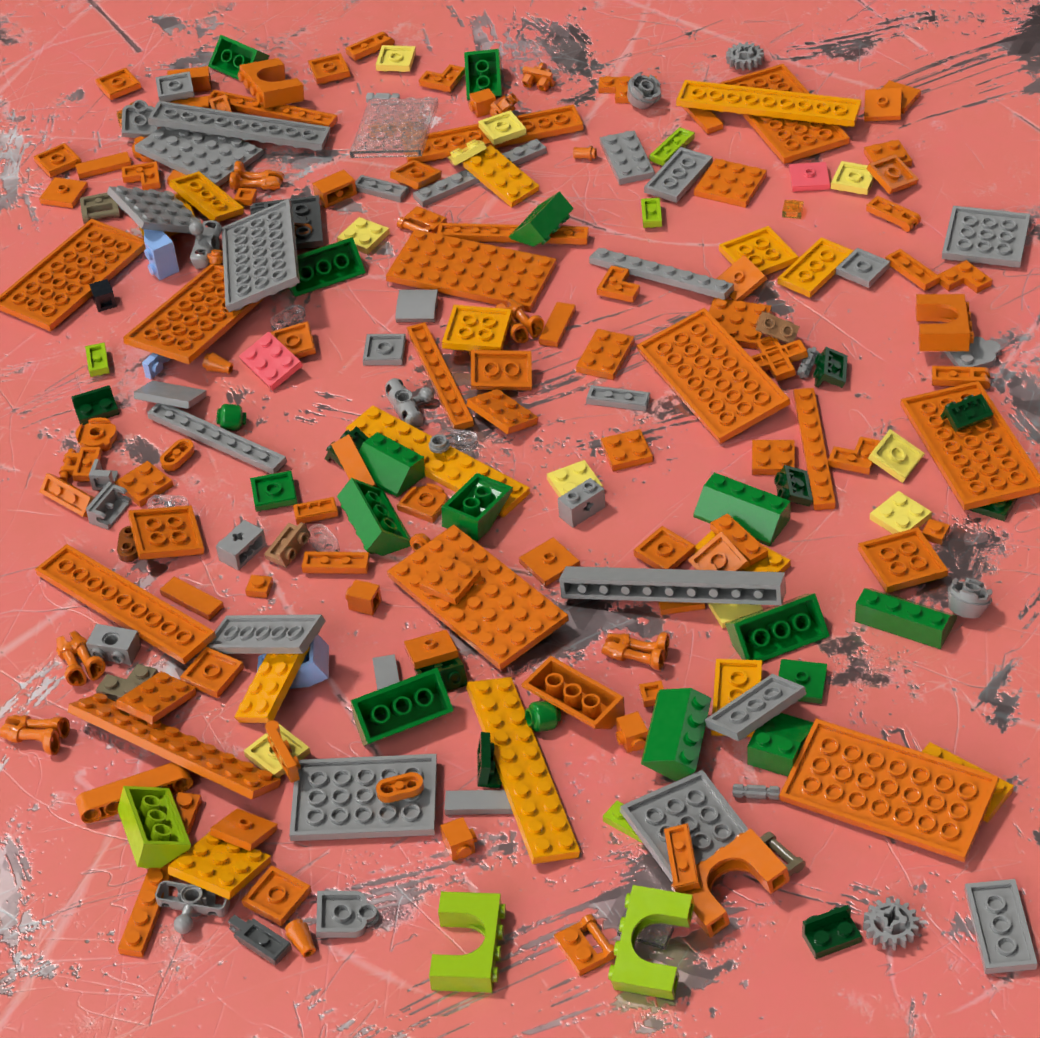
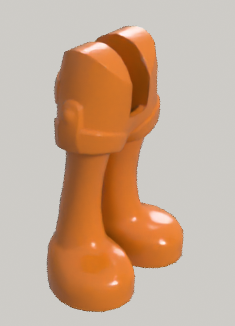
M236 161L234 172L230 173L229 185L232 190L260 187L262 190H277L282 185L284 173L272 170H265L259 173L248 172L245 170L243 162Z
M512 298L506 300L507 307L503 303L495 306V308L512 309L509 326L511 328L510 336L515 342L525 343L528 341L529 335L532 338H536L544 328L542 317L533 315L528 318L524 313V306Z
M77 631L69 633L70 642H67L64 636L56 638V652L61 659L66 660L69 666L64 673L66 681L73 686H83L86 684L87 678L82 667L78 665L76 656L81 659L87 675L92 681L97 680L104 673L106 664L99 656L90 657L87 651L86 638L82 637Z
M661 632L655 642H644L631 638L630 634L608 633L601 653L618 661L630 659L650 665L655 670H662L664 659L668 655L670 635L667 632Z
M12 715L6 718L5 724L0 728V737L14 743H21L24 740H37L42 743L43 749L48 755H56L60 749L59 738H66L68 736L70 722L66 717L60 716L51 719H31L28 715Z

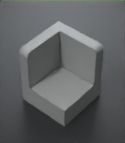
M100 459L94 460L89 473L93 490H102L108 482H112L115 485V481L119 476L118 471L102 470Z

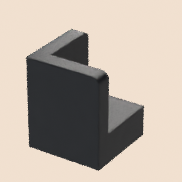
M108 279L89 284L98 312L117 307Z

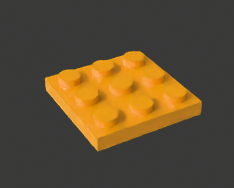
M769 226L719 244V251L732 265L745 255L764 275L791 266L799 258Z
M453 305L443 336L442 349L466 351L502 350L512 317V309Z
M208 832L188 851L168 866V874L230 900L271 864V855L257 849L252 851L245 850L213 837Z

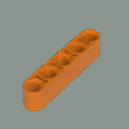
M172 762L85 791L76 797L75 802L81 820L84 823H94L119 814L117 808L123 786L170 788L173 796L178 794V792L189 790L193 785V780L188 769Z

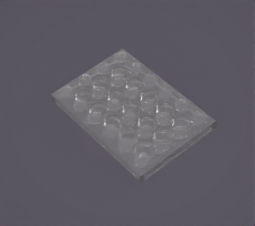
M408 97L406 99L374 98L369 100L350 149V157L422 156L439 105L438 98L424 97L415 99L414 97Z

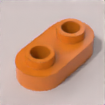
M190 439L176 441L161 455V467L166 471L178 469L194 454L193 442Z
M415 772L385 778L376 785L377 797L384 803L415 797L424 790L423 778Z

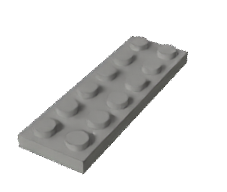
M321 614L227 615L215 631L216 638L206 647L223 654H304L326 620Z

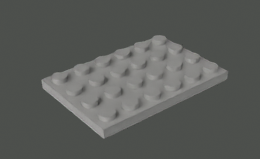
M169 127L159 128L134 145L136 152L185 175L199 171L218 187L229 180L230 173L234 172L236 161L243 162L246 168L263 156V149L239 138L208 135L207 133L190 132L183 129L175 130Z
M437 754L298 760L301 769L298 770L300 780L294 782L290 841L435 835ZM409 772L418 773L423 778L424 790L418 796L391 803H384L377 797L376 785L382 779Z

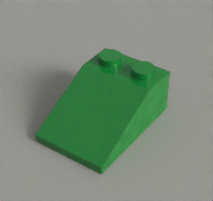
M499 49L464 52L467 101L470 100L471 93L488 88L496 98L502 97V65Z
M476 473L442 506V527L448 529L455 525L470 538L479 541L492 527L513 491V487Z
M783 713L773 717L755 730L747 746V764L788 777L814 722Z

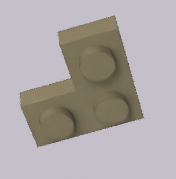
M137 663L127 679L106 674L97 687L96 693L105 694L107 698L116 701L157 674L158 671L155 668Z

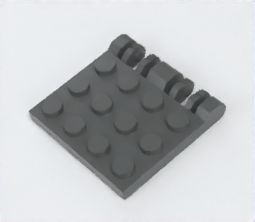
M319 195L291 198L294 222L309 224L313 230L311 233L310 228L306 226L299 227L296 230L297 250L324 246ZM287 199L253 203L250 206V215ZM309 230V232H308L307 234H304V235L299 234V233L307 232V231Z

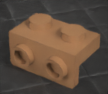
M763 311L755 324L756 331L787 344L795 341L800 326L795 325L791 321L780 319L771 313Z
M302 522L298 526L288 523L265 552L266 559L287 568L311 537L306 525Z

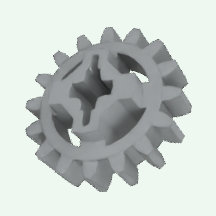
M745 42V44L739 43L737 46L733 44L732 48H728L726 52L727 64H730V67L735 66L736 70L742 68V71L745 68L751 70L753 67L758 68V65H762L764 53L763 49H760V45L755 46V43L748 44V42Z
M886 898V903L876 900V907L869 905L868 912L864 913L863 930L866 931L867 939L873 938V945L882 943V949L884 950L888 945H891L894 951L897 945L906 948L907 941L910 943L914 942V936H918L919 917H916L915 909L909 910V903L900 905V899L898 898L895 900V903H892L889 898Z

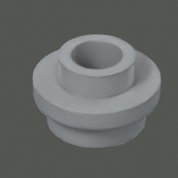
M441 434L434 435L429 442V449L433 453L440 454L446 452L450 447L449 440Z

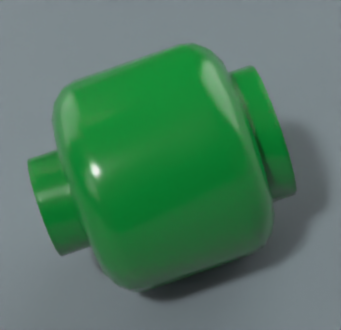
M223 404L221 408L217 409L216 424L225 430L239 431L241 425L246 424V413L242 411L240 405Z
M546 700L532 702L526 709L525 720L528 726L535 732L550 731L555 729L558 721L561 720V711Z

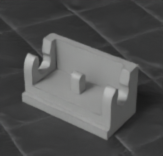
M108 482L86 507L89 523L109 530L132 503L131 498L122 495L127 490L121 486L114 485L112 482Z

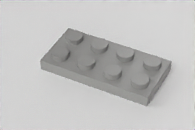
M626 131L600 137V145L619 185L651 179L655 175L635 131Z
M680 147L644 186V193L677 203L713 163V157Z
M771 674L706 718V726L711 730L740 741L805 696V687Z
M1009 879L965 884L964 891L984 973L993 974L1037 969L1038 963L1016 880Z

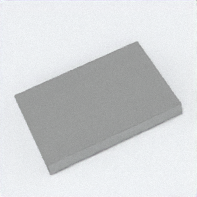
M152 380L134 391V398L189 409L206 397L207 390Z

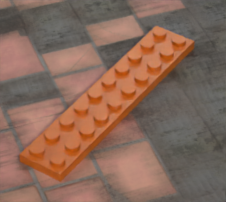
M573 104L516 116L525 126L527 134L505 141L502 144L493 145L479 128V124H473L401 139V146L407 162L414 159L422 163L451 156V151L457 148L464 149L467 147L466 143L474 139L483 141L486 147L492 145L494 148L506 147L535 139L540 140L542 138L582 131L583 123Z
M68 544L35 569L37 575L123 628L137 630L141 639L184 665L216 638L215 631Z
M96 693L93 696L70 703L68 706V713L251 800L280 786L281 779L273 777L270 771L258 769L252 763L241 761L231 753H224L216 749L214 745L198 741L195 736L181 733L179 729L166 726L160 720L150 724L116 708V702L107 698L105 694Z

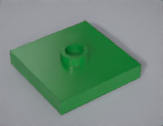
M292 471L250 478L256 512L298 504Z
M781 659L778 676L805 687L806 695L798 701L822 704L827 664Z

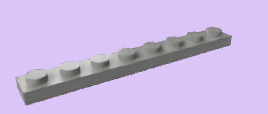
M535 139L502 154L518 166L546 154L547 150L546 146L538 139ZM463 170L413 192V198L422 207H425L481 181L468 170Z
M598 248L589 257V263L608 269L611 265L629 269L630 275L725 300L734 291L733 283L658 264L657 262L643 260L639 257L609 251L605 248Z
M157 403L147 412L149 419L271 474L277 473L287 463L286 456L176 407Z

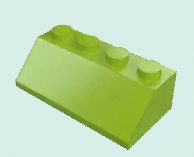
M123 786L117 810L137 867L146 869L162 868L191 848L190 840L170 788Z

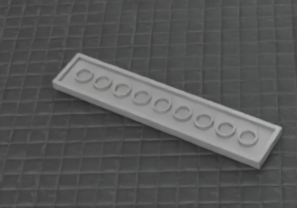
M158 101L148 117V124L155 125L156 127H169L175 130L183 129L190 132L207 133L208 135H222L227 138L235 137L242 140L259 141L260 143H274L279 146L287 145L294 148H307L313 151L323 150L331 132V127L163 101Z

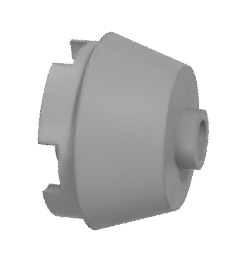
M641 73L635 74L628 82V101L636 108H649L661 97L660 82L652 75L647 77L641 75Z
M954 578L952 584L948 587L949 609L964 618H979L992 602V589L986 590L983 588V582L972 578H966L965 581H959L957 578Z

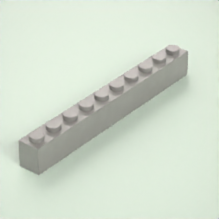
M566 566L559 578L561 598L782 605L786 594L785 572Z

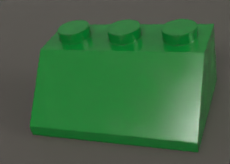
M220 35L208 66L239 80V65L268 60L269 55Z
M559 191L539 204L509 235V238L533 247L539 243L543 245L551 238V233L554 234L560 229L561 226L559 224H563L570 218L569 213L574 208Z
M378 432L364 441L359 450L377 487L396 497L425 477L424 456Z

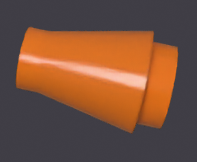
M214 352L207 353L202 363V367L206 368V371L231 374L234 366L233 363Z
M295 919L286 925V938L299 950L302 956L307 958L316 952V948L313 944L308 924L303 922L302 919Z

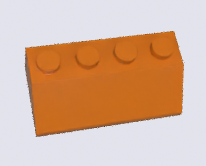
M552 656L543 662L522 683V687L594 729H612L616 725V718L625 715L624 697Z

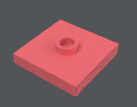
M826 162L789 164L792 192L830 190Z

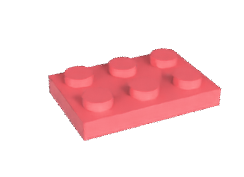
M267 332L239 355L241 361L272 391L303 366L301 361L270 332Z

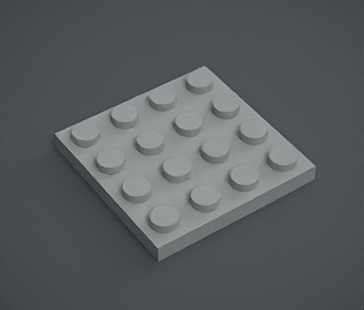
M109 186L107 194L141 229L191 234L189 225L193 221L201 222L170 191L158 192L154 189L142 190L137 187L130 189L124 186Z
M953 206L942 251V259L951 261L967 260L970 263L1020 268L1030 214Z
M703 770L620 807V813L672 883L673 879L664 829L688 823L696 865L714 855L719 848L731 843L740 833H745L749 830Z

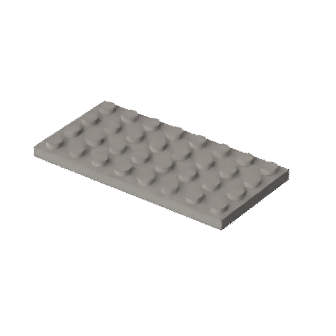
M290 199L222 227L225 305L229 312L240 310L245 305L252 302L256 303L264 297L275 295L283 289L294 287L297 283H300L293 207Z

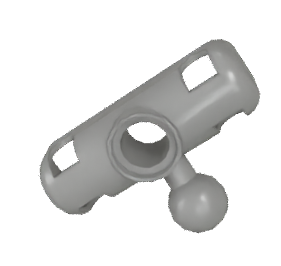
M214 220L204 221L203 223L193 221L189 225V231L192 235H195L196 239L190 260L196 269L206 268L210 263L207 254L211 253V250H219V236L222 227L219 222Z
M393 378L389 380L385 385V393L399 418L415 428L423 425V415L419 411L417 404L431 402L434 398L433 390L425 387L419 391L417 396L412 397V392L403 385L400 379Z
M162 881L159 883L155 893L156 902L160 907H170L171 909L182 911V914L174 920V929L180 934H187L192 930L193 920L191 917H197L201 914L224 917L228 913L230 906L229 899L224 898L223 905L215 904L216 896L214 893L190 884ZM169 886L177 888V897L169 896Z

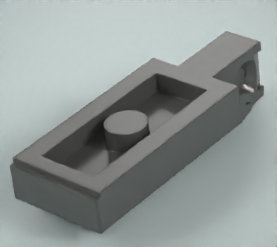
M234 914L228 921L229 929L235 933L234 938L275 966L292 949L289 941L255 919H248L245 922Z

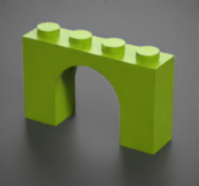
M632 885L631 893H627L625 898L626 916L621 917L619 931L622 932L620 941H616L614 947L615 965L611 964L609 968L608 979L611 980L614 990L669 1000L675 999L679 981L677 967L643 960L634 951V945L640 932L653 924L662 923L690 928L695 905L693 895Z
M441 891L438 909L440 927L471 928L480 932L485 939L478 949L469 954H432L429 973L431 990L492 993L493 983H498L499 968L495 966L496 961L501 960V946H498V941L503 940L504 926L500 924L501 919L506 918V904H502L501 894Z

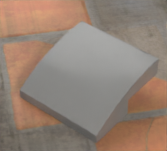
M399 290L395 315L396 322H435L438 290Z

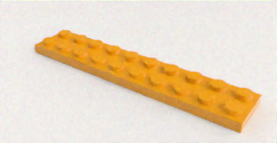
M684 80L676 99V106L854 127L861 108V100Z
M373 405L346 427V431H351L357 426L368 438L378 432L424 456L425 476L454 492H457L476 473L513 487V491L499 513V516L502 518L530 494V487L452 446L446 452L440 454L433 453L429 449L431 435Z
M505 677L467 682L466 689L482 732L490 733V742L494 743V755L492 758L495 760L497 772L532 864L579 858L580 849L532 728L528 726L525 720V711L512 678Z

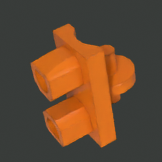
M541 62L538 67L534 66L533 68L524 66L522 69L524 75L522 83L524 87L531 88L533 83H537V88L540 91L546 92L549 86L554 87L556 84L551 70L547 69L546 63Z
M511 93L507 97L504 95L490 105L491 117L510 110L513 112L516 109L514 105L519 99L514 93Z

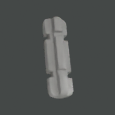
M367 93L366 102H376L378 104H390L392 102V104H399L400 94L376 93L374 95V93Z
M816 347L807 349L808 357L802 360L797 371V375L800 376L799 378L803 379L809 376L815 358L819 353Z
M734 784L732 794L733 797L737 798L746 796V798L766 799V797H769V799L778 800L780 787L770 786V788H766L764 785L743 786V784Z

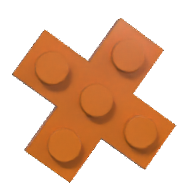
M768 336L756 341V346L760 353L750 356L764 372L770 370L778 382L796 376L792 362L808 357V353L800 339L781 346L777 339Z

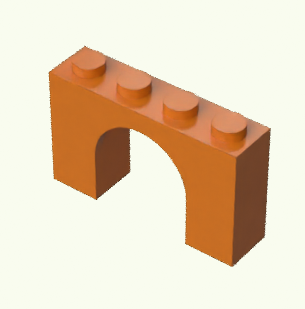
M279 58L239 65V81L244 84L245 88L251 92V95L264 108L304 101L303 83L298 78L285 80V64Z
M209 66L167 71V75L190 71L194 92L211 90ZM209 96L170 101V103L211 109Z
M916 294V321L946 322L919 324V351H969V345L974 340V333L972 331L969 302H966L965 294Z
M751 828L745 833L737 835L725 847L719 848L707 860L697 864L701 888L680 892L693 895L695 905L692 918L710 938L730 924L727 911L711 894L714 882L721 875L735 870L748 872L760 882L770 895L790 881L787 867ZM672 884V890L675 892L674 885Z

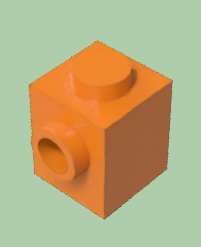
M489 88L471 93L470 102H468L471 112H474L477 118L490 114V105L496 101V97Z
M355 579L345 594L349 610L373 616L382 601L380 586Z
M636 711L616 718L617 732L615 734L618 744L623 745L627 753L643 749L648 730L639 712Z
M463 817L440 825L442 840L452 861L466 858L475 853L474 843L477 842V837L473 828H468Z

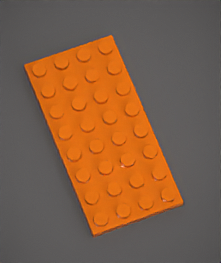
M784 64L719 83L810 94ZM742 114L783 164L850 144V137L839 125Z
M90 219L0 295V310L43 329L52 331L92 296L89 284L105 279L110 281L146 249L144 239Z
M414 229L387 272L386 281L425 290H438L439 293L494 305L503 303L506 307V300L512 298L517 303L522 304L525 311L531 312L556 267L557 261L555 258Z
M211 263L123 337L124 344L190 364L266 297L256 303L252 302L245 305L240 310L229 312L225 305L224 266Z
M705 307L637 345L640 354L720 444L791 404L790 398Z
M979 381L901 399L900 405L964 511L1040 493L1039 472ZM981 393L994 414L991 419L957 432L954 431L948 418L942 420L940 416L947 404L954 401L958 403L969 395L976 396Z
M455 525L449 527L387 571L388 577L499 670L504 669L569 621L567 613ZM443 555L477 568L481 572V577L457 605L424 592L419 588L420 581Z
M816 718L779 794L780 801L965 862L997 788L999 777Z

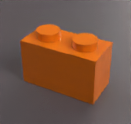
M344 169L312 183L314 196L319 195L320 204L324 208L357 195L355 179Z

